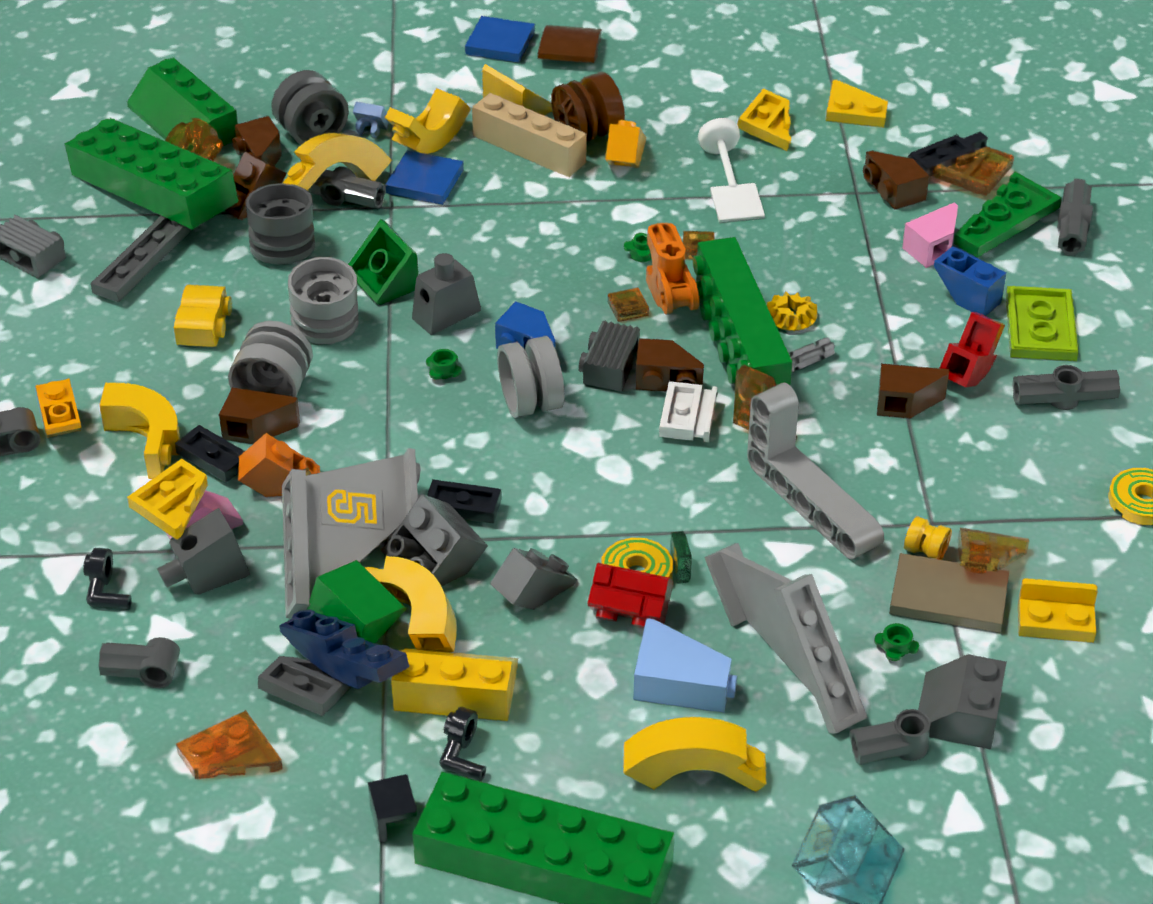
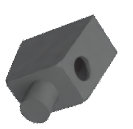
M447 253L438 254L434 258V267L419 274L416 278L412 319L430 335L440 332L481 311L474 276L454 259L452 255Z
M219 508L186 528L178 540L172 537L169 544L176 559L157 568L166 588L186 579L194 594H202L250 576L235 535Z

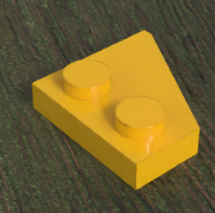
M833 80L826 112V121L884 128L888 101L841 81Z
M763 88L739 117L738 128L787 151L791 143V136H789L791 123L790 116L788 115L790 110L789 100Z
M180 459L127 497L129 508L178 540L182 536L208 486L207 475L187 461Z

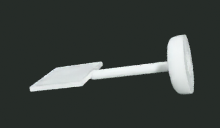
M728 118L713 119L705 123L698 133L699 144L704 151L721 155L729 184L728 186L710 187L719 223L762 219L765 215L756 184H736L728 151L737 145L740 133L738 125Z

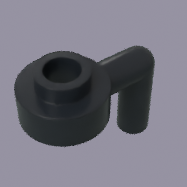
M93 548L91 554L85 556L83 565L84 575L89 576L90 581L86 597L87 604L92 607L130 609L132 604L131 595L103 593L104 585L109 584L112 576V550L108 548Z
M461 706L456 712H450L446 718L443 731L447 735L448 742L439 764L441 768L481 782L485 777L486 767L458 757L461 749L467 748L470 744L478 722L477 711Z

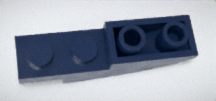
M302 610L292 616L293 619L279 625L283 636L305 658L331 677L357 689L373 681L381 683L409 668L407 653L391 649L387 645H378L365 641L363 638H358L355 624L338 620L337 617L321 615L313 610Z

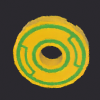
M1130 468L1121 471L1112 479L1108 493L1110 506L1114 511L1117 508L1122 513V518L1129 522L1140 525H1153V469ZM1137 495H1147L1152 499H1143Z
M627 538L617 541L606 549L601 558L602 564L629 569L631 566H642L645 569L641 572L669 577L671 580L673 578V558L668 549L650 539Z

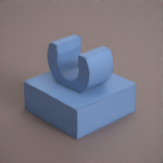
M355 102L353 114L357 119L355 129L358 135L362 136L364 128L371 126L370 133L373 138H377L380 134V128L387 129L389 121L385 119L387 112L384 106Z

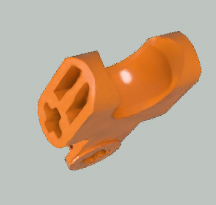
M657 223L649 226L647 230V244L652 257V265L646 268V282L655 303L662 308L664 314H672L674 309L688 306L690 310H697L699 308L698 288L685 263L686 250L676 226L672 223Z

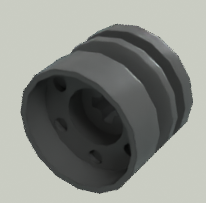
M281 183L260 187L249 194L246 199L250 252L256 259L265 263L281 265L304 260L312 254L315 248L314 226L312 222L313 203L312 196L306 189L297 185Z

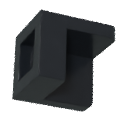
M405 774L368 782L370 809L379 843L388 842L386 823L417 816V807L409 778Z

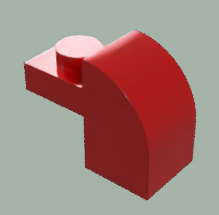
M971 312L959 343H949L940 365V369H949L948 379L964 387L977 386L988 374L996 360L997 355L994 354L1005 324L980 313Z

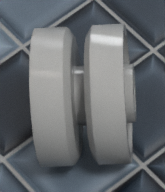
M548 336L528 340L525 349L518 342L498 346L497 364L500 383L506 405L514 418L533 414L536 404L543 412L563 407L564 384L562 371L555 347Z

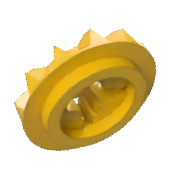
M785 291L783 296L774 295L772 301L767 302V307L775 325L780 329L790 331L806 329L813 325L817 319V304L812 303L809 296L801 297L799 292L795 295H790Z

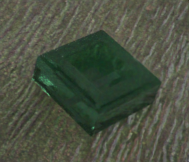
M683 531L671 532L670 555L673 558V572L676 583H687L691 579L692 555L687 537Z

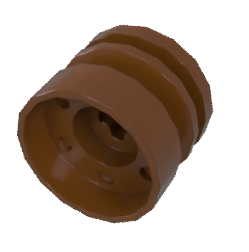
M598 72L582 78L580 82L574 80L553 88L551 107L554 119L586 133V142L595 139L596 135L599 137L609 135L610 124L618 125L619 120H625V109L620 91L608 73Z

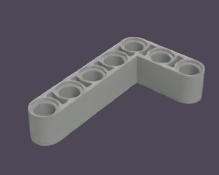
M780 383L754 396L750 407L747 450L748 461L753 471L848 559L853 560L883 544L884 532L879 522L795 446L799 403L793 388L787 383Z

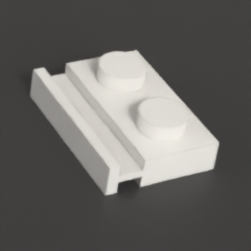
M669 381L659 426V437L692 441L694 437L704 438L703 442H709L718 387L713 386L712 390L702 389V385Z

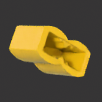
M189 284L185 286L181 305L177 310L174 321L176 345L216 347L219 338H224L226 332L225 317L230 316L232 311V298L227 296L225 286Z

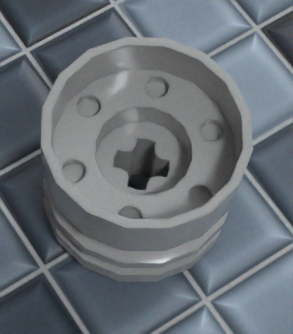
M331 257L312 258L294 267L288 276L291 326L304 334L307 340L314 344H333L351 336L358 326L359 317L357 275L353 268L344 261Z
M264 321L255 324L248 330L240 351L230 367L228 374L230 388L234 387L296 397L313 358L311 344L304 334L295 327L283 322Z

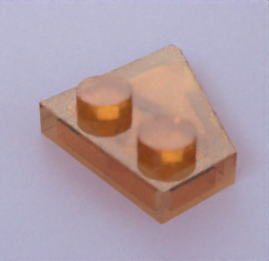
M246 710L176 743L178 755L195 779L215 778L222 774L229 776L246 775V768L269 766L270 772H278L283 769L280 756Z

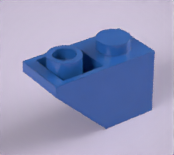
M954 246L934 261V268L957 305L970 312H977L987 316L1002 303L1006 272Z
M515 301L495 323L497 349L500 345L518 342L525 349L528 340L548 336L556 350V341L545 313L541 310Z

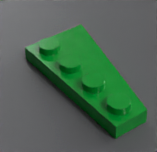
M1014 172L1010 176L1009 182L1006 185L1002 184L997 189L996 196L992 200L988 199L982 205V211L979 214H973L955 233L954 244L978 258L1059 209L1062 197Z

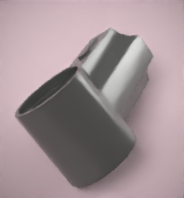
M163 637L153 638L149 640L147 645L102 643L99 652V672L103 676L139 678L141 682L149 687L165 688L172 682L180 655V648L174 641Z
M906 709L896 716L895 721L850 730V742L856 763L864 764L896 756L907 761L922 759L927 754L929 747L930 719L920 710Z

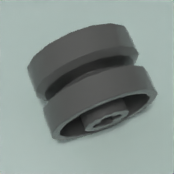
M302 70L291 74L283 80L274 92L271 103L272 114L277 122L301 145L318 135L340 133L346 125L349 115L348 103L344 96L322 74L314 70Z

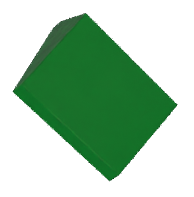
M380 219L348 265L353 268L357 275V284L376 304L382 305L415 291L416 278L418 277L417 253L386 221Z
M357 560L318 576L309 600L310 606L307 607V610H313L315 613L328 617H337L338 620L355 624L357 637L372 643H376L407 610Z

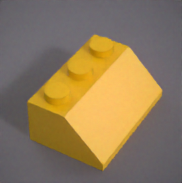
M408 648L400 650L407 653L409 668L391 678L394 711L448 716L450 712H456L462 706L477 711L478 719L508 721L518 668V658Z

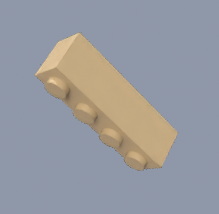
M489 93L472 106L474 137L566 177H570L586 164V133L492 93Z

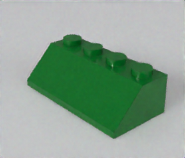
M174 57L164 59L160 63L148 67L127 101L128 108L167 142L199 156L232 143L233 138L236 137L235 125L238 124L236 109Z

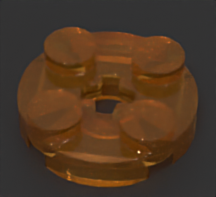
M192 118L193 121L187 124L184 122L177 124L168 134L166 142L185 150L192 145L194 146L191 151L192 153L213 162L223 145L222 141L218 138L216 130L199 118Z

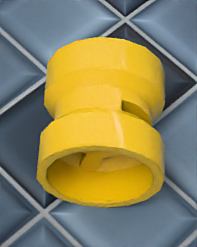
M916 516L907 531L904 549L912 553L920 551L925 553L927 558L942 560L951 540L952 529L943 525L935 527L930 525L927 519Z

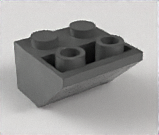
M422 494L381 551L385 556L405 558L422 565L435 576L442 587L467 575L488 545L449 503Z

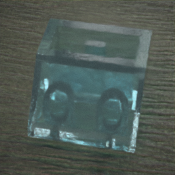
M856 795L819 805L792 867L821 895L847 904H882L905 849Z

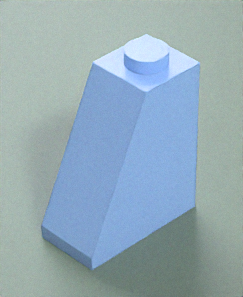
M646 618L634 673L633 700L725 713L727 697L735 698L737 675H731V658L654 619Z

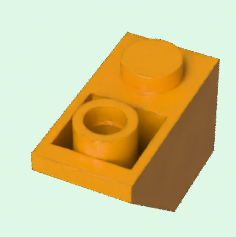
M619 120L618 125L610 124L605 159L609 165L639 168L646 144V136L640 127H636V122Z
M70 379L36 385L47 438L81 431V422Z

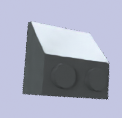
M967 654L927 671L918 710L925 713L930 719L929 737L991 750L1007 661Z

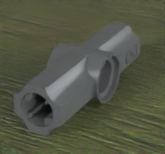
M339 166L333 171L326 169L308 189V192L320 195L326 203L332 206H339L345 201L379 210L383 204L386 189L385 184L356 177L349 168Z
M1074 178L1072 182L1065 184L1063 199L1060 205L1057 229H1060L1058 248L1064 252V255L1076 256L1077 253L1085 251L1087 234L1089 233L1093 210V205H1090L1092 187L1088 186L1083 179Z
M1061 365L1055 368L1053 374L1015 376L1012 383L1013 398L1016 405L1051 403L1055 408L1070 410L1077 407L1079 401L1119 398L1120 377L1117 370L1082 372L1075 366Z

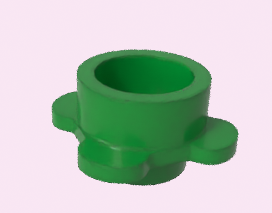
M637 233L631 241L624 243V250L630 252V257L638 262L652 260L647 244V234Z
M438 349L426 359V365L430 367V378L435 380L448 379L452 376L457 377L462 373V368L457 365L458 356L455 352L449 349Z
M900 623L886 626L883 633H877L874 638V643L883 648L886 652V658L891 661H898L906 654H915L919 650V643L913 640L912 630Z

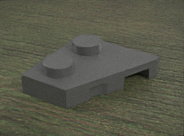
M279 656L258 676V689L320 716H324L352 687L331 677L309 660H302L298 657Z

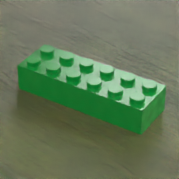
M104 119L99 122V125L77 134L75 138L64 143L73 176L192 230L238 202L232 169L115 119Z
M736 237L698 242L697 256H693V269L696 275L695 282L698 288L701 316L703 321L707 320L709 323V334L712 342L716 341L718 344L720 362L726 363L728 381L730 384H735L737 402L739 406H744L750 419L751 400L754 396L780 383L791 385L792 360Z
M441 772L412 833L415 864L561 904H658L673 864L675 834L667 830L446 772Z

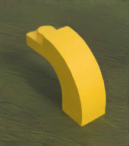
M436 88L426 108L417 118L390 107L385 119L393 125L392 131L395 134L391 140L417 152L430 154L442 149L455 137L465 122L471 108L460 97Z
M340 133L322 134L307 140L294 151L301 162L296 163L290 168L288 177L283 183L297 185L308 191L328 167L339 162L353 171L356 177L375 181L392 160L379 146L368 139Z
M105 383L99 405L104 431H131L145 436L147 441L144 458L148 479L155 478L164 471L165 465H170L171 455H178L175 443L180 440V433L173 406L161 394L147 387L129 383Z
M386 556L384 569L365 567L398 601L411 606L412 611L408 635L416 649L454 652L457 634L455 614L440 583L429 570L414 561Z
M706 717L669 719L640 730L624 742L623 774L653 790L674 775L691 770H709L721 773L754 792H757L766 785L765 753L747 744L745 728L727 721Z

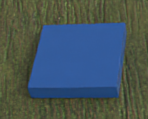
M481 16L465 45V54L519 63L535 33V24Z
M407 150L385 184L386 193L443 205L463 172L464 163L460 160Z

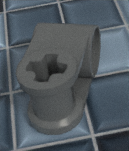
M16 407L0 412V456L29 452L39 445L41 438L35 416L30 409Z

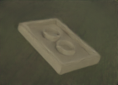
M900 553L889 614L1001 633L1009 571Z

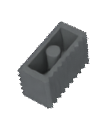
M14 215L13 219L10 218L8 222L5 221L4 225H0V259H3L5 262L8 261L10 265L13 264L18 269L21 268L23 272L26 271L32 276L35 275L38 279L66 259L64 241L57 232H49L41 228L34 220L27 221Z
M604 320L598 332H591L588 342L589 352H582L579 360V372H583V384L623 392V387H625L630 371H632V366L637 358L640 329L637 326L633 328L629 325L627 327L625 324H614L612 321L608 323Z

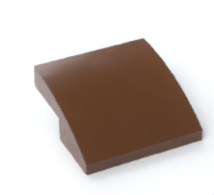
M546 25L539 45L538 59L594 63L598 56V45L601 42L602 29Z

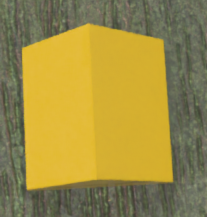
M486 64L483 66V98L492 93L541 115L552 112L551 102Z

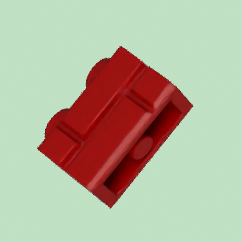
M597 562L588 598V607L596 611L595 617L617 622L618 616L632 618L631 625L641 628L645 627L646 618L654 619L664 624L673 581L669 577Z

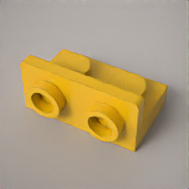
M1024 578L1021 583L1018 599V636L1094 643L1096 635L1095 602L1098 593L1097 585Z

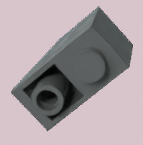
M513 547L490 584L513 605L535 610L574 586L578 579L567 571L569 565L556 555L551 554L548 558L533 548H530L529 551H524Z

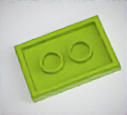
M1007 286L1005 295L1010 357L1077 361L1078 344L1072 289Z

